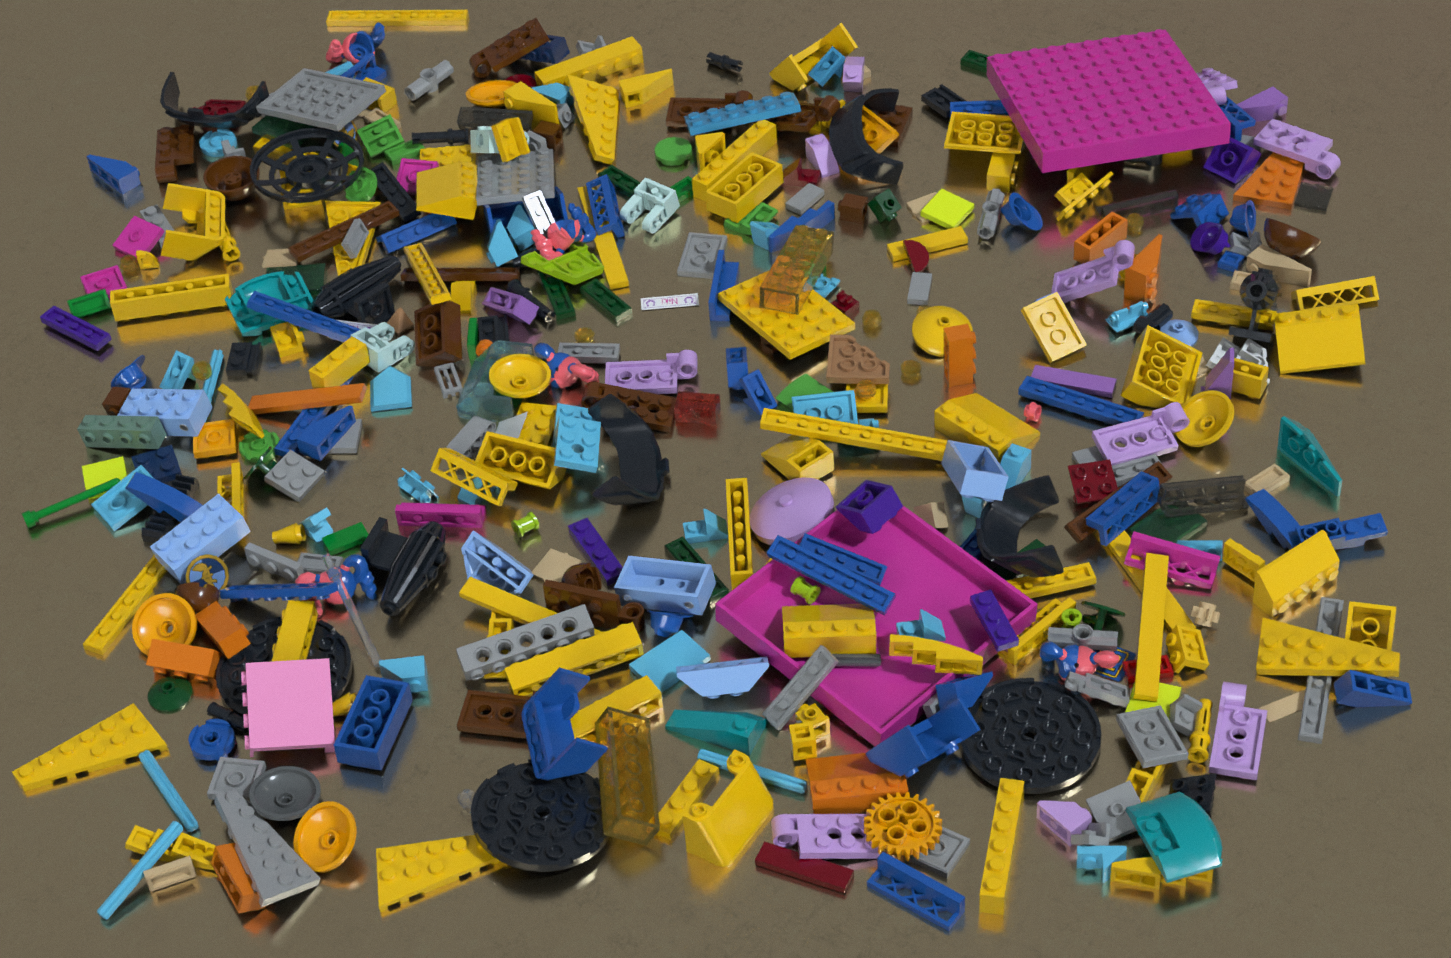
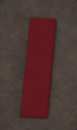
M765 841L755 858V865L841 893H846L854 877L853 869L821 859H799V852Z

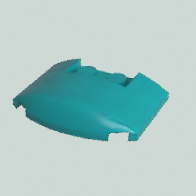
M284 271L258 276L235 288V293L230 299L228 295L225 298V302L242 336L262 335V331L270 329L271 326L286 322L247 308V302L254 291L313 312L311 304L314 300L299 272H295V276L284 275Z
M1176 792L1126 807L1129 818L1166 883L1222 866L1223 859H1221L1223 847L1219 832L1210 816L1192 798L1181 792Z

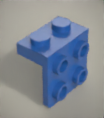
M1206 193L1198 196L1193 194L1188 196L1183 204L1175 207V211L1170 214L1171 219L1193 217L1198 228L1205 222H1221L1229 215V212L1220 193Z

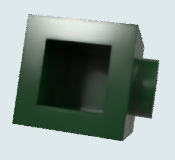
M890 189L875 196L868 203V206L880 223L886 219L890 222L898 216L897 212L902 208Z

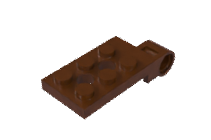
M534 18L471 56L469 64L477 77L485 78L491 73V69L496 73L550 39L537 18Z
M741 90L737 93H725V99L670 97L666 126L687 127L684 116H688L692 112L702 113L707 112L710 108H725L728 104H743L744 101L753 100V96L750 92Z
M827 95L825 98L815 97L813 99L814 103H799L801 112L765 120L776 124V130L809 132L817 121H830L840 109V102L831 95Z
M184 124L179 127H163L157 130L155 174L158 184L177 181L176 165L194 163V126Z
M589 382L585 385L581 399V405L584 408H589L606 395L612 394L627 406L637 407L632 410L651 429L670 433L677 398L598 382ZM649 410H656L657 413H651Z
M547 579L543 584L546 608L560 613L585 604L590 619L596 627L614 629L621 624L633 622L637 633L645 629L644 608L637 602L627 603L621 610L620 596L618 594Z
M468 690L457 722V730L526 738L522 721V709L531 697ZM484 710L491 711V712H490L489 714H487V715H481V714H480V713H482ZM506 713H512V714H513L512 716L507 717V718L502 717V716L505 715Z

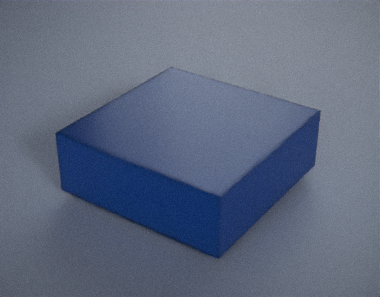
M1226 250L1218 261L1217 267L1230 272L1238 271L1244 262L1245 256Z

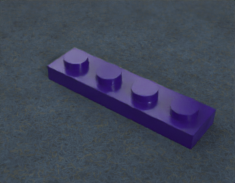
M56 306L51 307L40 316L42 323L96 351L112 340L109 333Z
M584 518L568 525L569 533L593 567L598 569L604 583L607 586L616 583L623 567L589 519Z

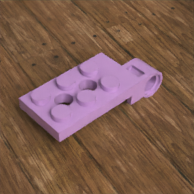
M1213 68L1202 69V72L1196 73L1218 106L1226 104L1225 90L1238 88L1237 80L1220 73V71L1213 70Z
M1272 119L1254 138L1253 145L1305 163V170L1316 173L1321 179H1329L1341 165L1339 157L1334 153L1328 152L1333 146L1332 139L1297 126L1289 125L1280 120Z
M1120 240L1115 246L1104 249L1103 253L1106 256L1055 273L1051 293L1058 292L1063 303H1067L1068 301L1116 286L1118 272L1131 267L1133 264L1134 244L1128 240Z
M682 350L679 353L666 354L667 360L606 362L605 384L654 394L677 393L678 379H690L696 376L698 356L692 350Z
M1173 402L1163 408L1152 410L1151 416L1095 430L1092 432V438L1103 459H1110L1113 466L1153 454L1159 456L1177 451L1179 445L1172 433L1185 429L1190 421L1181 404ZM1136 437H1140V438L1144 439L1145 441H1144V442H1138V441L1135 440V438H1136ZM1120 442L1125 444V447H1118L1115 443Z
M1223 681L1209 773L1257 780L1267 710L1244 707L1247 685ZM1236 734L1243 735L1245 738L1236 739L1233 736ZM1236 752L1241 754L1242 756L1239 758L1232 757L1230 754Z
M781 814L771 820L773 844L789 848L798 841L799 859H877L880 856L878 854V847L872 849L871 841H866V834H864V817H866V814ZM833 833L837 834L840 838L832 839L828 835ZM858 833L861 834L864 838L856 839L852 836V834Z

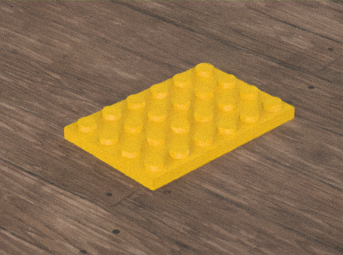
M783 265L718 293V300L790 360L829 342L830 335H844L855 330L854 321Z

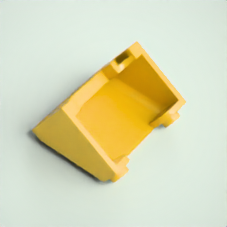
M735 749L727 759V768L734 774L735 778L713 806L702 802L692 804L683 814L686 850L720 867H727L736 860L773 810V798L750 758Z

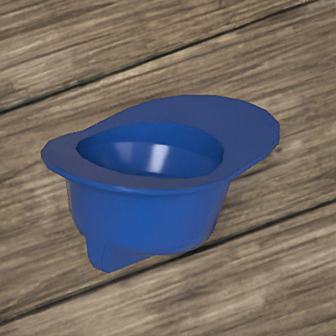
M1011 193L1009 201L1000 209L1011 225L1018 226L1024 224L1035 231L1040 230L1043 226L1039 212L1018 193Z
M1251 200L1236 206L1229 220L1235 230L1247 232L1249 239L1256 225V209Z
M139 356L129 366L122 369L113 378L111 388L141 389L145 386L146 375L141 369L145 356Z
M647 610L650 613L651 628L654 629L656 635L662 637H670L673 633H678L683 619L693 616V614Z

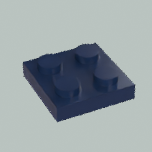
M172 445L131 457L135 469L142 465L154 479L162 483L175 480L176 474L182 475Z

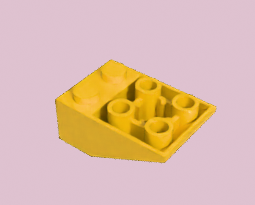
M791 435L761 453L764 459L789 480L796 478L820 479L834 470L833 451L820 440L809 437Z

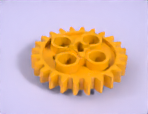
M899 792L896 793V797H892L888 793L887 800L879 797L878 804L872 802L871 809L866 810V817H864L866 841H871L872 849L878 847L879 855L882 852H887L890 856L896 855L898 860H900L901 856H905L907 861L913 855L918 860L920 852L927 856L928 849L934 850L935 843L940 842V836H942L940 812L934 811V804L927 806V798L919 801V794L911 798L909 792L905 794V797H901Z

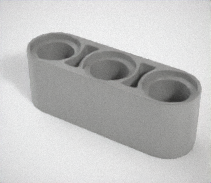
M474 416L446 448H451L473 459L479 452L486 432L495 433L496 424L482 417Z

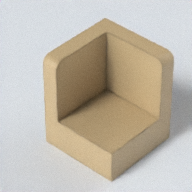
M931 502L914 507L915 514L933 528L941 529L948 527L944 502Z

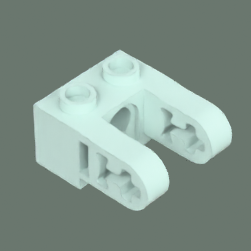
M477 126L478 130H470L471 153H499L491 126ZM524 131L527 143L529 144V135Z
M645 177L634 189L635 194L622 207L619 216L622 221L631 224L645 209L649 210L650 212L643 220L642 228L654 234L680 207L676 190Z
M382 322L370 329L365 327L351 334V337L353 336L367 345L370 363L367 366L376 372H380L389 365L395 364L411 354L415 348V342L405 335L389 343L388 341L394 336L395 330L386 322Z

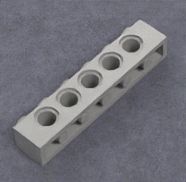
M583 604L456 648L457 658L466 681L471 679L478 680L488 673L501 672L505 670L504 668L515 662H522L531 659L535 655L550 652L557 647L573 644L579 639L594 636V626L586 606ZM567 627L574 628L572 632L564 631ZM548 634L553 636L551 639L548 640L542 638L543 636ZM524 642L531 643L529 647L521 646ZM504 649L510 650V652L505 655L500 653V651ZM481 657L489 658L485 662L478 661Z

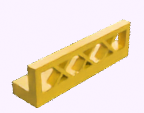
M1375 276L1298 289L1291 292L1292 301H1297L1298 311L1306 310L1304 309L1302 299L1309 297L1315 303L1308 309L1362 304L1379 300ZM1371 286L1373 297L1366 298L1360 294L1362 288ZM1349 290L1355 294L1351 301H1345L1340 297L1343 291ZM1330 294L1335 299L1330 305H1326L1321 301L1323 295Z
M439 448L430 470L497 506H502L507 492L515 491L518 482L451 448ZM442 459L446 460L449 466V470L445 472L438 469ZM464 469L466 479L459 480L456 470ZM481 478L484 487L476 489L472 479ZM497 486L501 488L497 499L492 497L491 487Z
M240 462L231 463V474L217 476V494L219 493L224 499L229 495L232 496L229 504L244 518V476ZM232 482V485L227 488L223 486V483Z
M1070 597L1063 603L1056 598L1036 614V621L1024 629L1022 632L1024 634L1020 636L1021 634L1017 635L1019 639L1018 646L1009 648L1007 652L1005 650L999 651L997 654L1012 665L1017 664L1048 639L1049 627L1061 628L1064 623L1061 619L1063 611L1070 608L1076 609V601Z

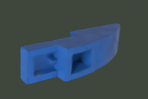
M1381 513L1341 522L1339 518L1295 528L1300 543L1323 529L1327 533L1334 550L1362 546L1366 540L1384 537L1388 533Z

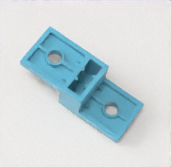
M557 403L552 446L555 448L554 466L596 473L598 468L601 422L596 421L588 414V408Z

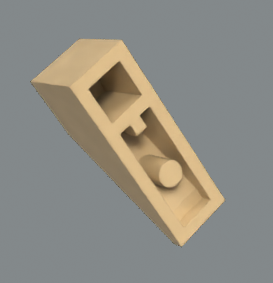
M1263 244L1247 256L1246 272L1252 273V271L1258 272V268L1273 270V275H1277V282L1307 287L1310 285L1312 269Z

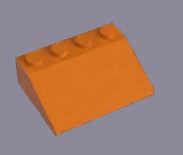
M865 753L806 759L813 814L864 813L867 809H871L872 802L878 804L879 797L887 800L888 793L892 797H896L897 792L901 794V797H905V794L908 792L905 775L900 777L871 763Z

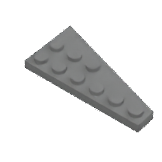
M236 789L216 795L214 800L215 806L222 821L228 826L229 837L236 844L235 850L246 874L251 877V886L260 897L259 903L261 907L318 886L320 877L263 817L252 808Z

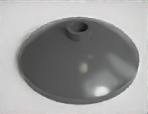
M281 766L265 771L253 781L249 790L252 808L259 815L276 821H289L302 817L310 808L318 804L321 797L318 779L308 770L295 766Z

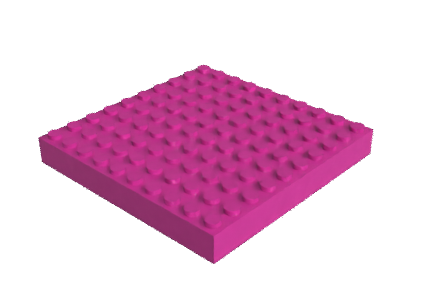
M1158 29L1152 32H1139L1133 35H1120L1113 38L1105 37L1100 40H1086L1080 43H1067L1066 45L1049 46L1041 49L1033 48L1028 51H1014L1008 54H995L994 56L987 57V78L1042 173L1229 144L1230 121L1166 30Z
M905 506L897 512L895 517L883 524L878 532L873 534L860 531L838 510L806 533L888 566L880 586L895 593L896 597L885 616L874 611L876 654L881 655V665L879 667L835 666L810 695L874 747L905 726H911L925 714L923 705L937 693L935 685L971 675L935 673V665L912 664V657L889 656L890 634L897 635L896 623L919 620V611L922 609L942 621L946 641L940 642L960 647L982 656L984 665L998 652L970 603L971 595L992 590L1016 635L1021 634L1024 629L1036 621L1038 605L1036 602ZM803 536L795 543L800 545ZM773 559L715 603L716 621L761 657L767 656L768 662L791 680L810 657L790 658L784 653L782 606L860 603ZM799 576L804 577L811 585H817L821 588L820 594L814 603L808 604L804 598L790 592L792 584Z

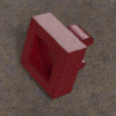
M844 290L836 295L837 299L831 302L833 306L847 317L859 308V301L854 299L852 295H847Z

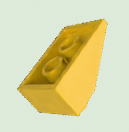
M520 81L504 91L506 112L510 113V118L519 117L524 130L533 131L534 127L541 120L559 124L557 105Z
M1349 601L1345 639L1392 651L1396 607Z

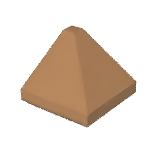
M401 307L396 310L387 322V324L394 328V333L398 336L414 327L413 322Z

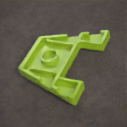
M582 242L572 243L568 248L571 252L551 260H547L535 251L521 256L522 264L573 285L603 274L604 271L602 263L594 253L590 254L588 246Z

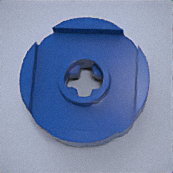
M209 719L205 721L206 724L200 727L197 725L192 729L188 741L195 758L219 761L220 757H228V753L235 746L236 736L234 730L225 720ZM213 737H216V740L213 741V742L207 741V740H212Z

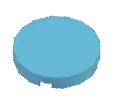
M217 129V132L212 133V131L204 134L199 144L203 154L210 157L224 156L221 141L229 140L230 145L236 148L237 139L230 130Z

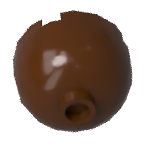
M580 563L569 567L561 579V583L594 590H601L602 587L599 571L596 567H592L591 563Z
M199 582L181 584L177 586V590L175 589V595L185 599L192 606L195 615L215 601H219V590L210 584H207L205 588L199 587Z

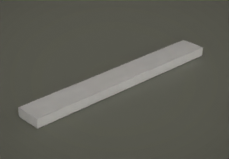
M1321 597L1315 631L1336 637L1339 636L1344 600ZM1308 676L1298 740L1322 744L1332 676Z

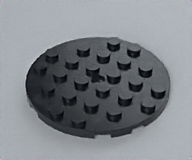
M282 616L253 625V629L246 636L251 644L228 659L224 655L219 660L216 682L220 696L228 709H234L241 716L248 714L247 706L243 707L242 693H246L247 688L246 685H242L241 672L246 671V663L272 661L273 644L277 643L278 640L277 629L282 625ZM320 620L316 622L307 660L329 658L333 703L341 696L350 680L352 657L344 636L340 635L332 625Z
M1018 678L997 683L981 693L974 705L968 708L981 730L960 743L961 751L968 765L985 781L999 787L1000 778L1024 781V794H1040L1065 788L1087 774L1096 762L1100 752L1101 726L1096 712L1088 701L1080 694L1076 695L1067 690L1065 685L1050 680L1048 683L1034 681V678ZM1031 732L1036 736H1034V739H1032L1031 737H1026L1024 734Z
M528 759V763L506 765L498 769L496 775L490 779L486 778L482 782L472 800L471 825L480 845L499 861L523 870L538 872L557 871L574 867L587 861L604 847L613 830L615 809L613 800H611L608 794V789L598 777L593 778L585 772L552 780L539 779L534 774L531 759ZM540 812L548 813V815L543 816L542 818H540V815L538 814Z

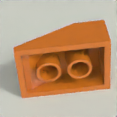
M1158 234L1133 259L1131 267L1125 269V298L1136 303L1140 301L1148 303L1156 297L1161 265V234Z

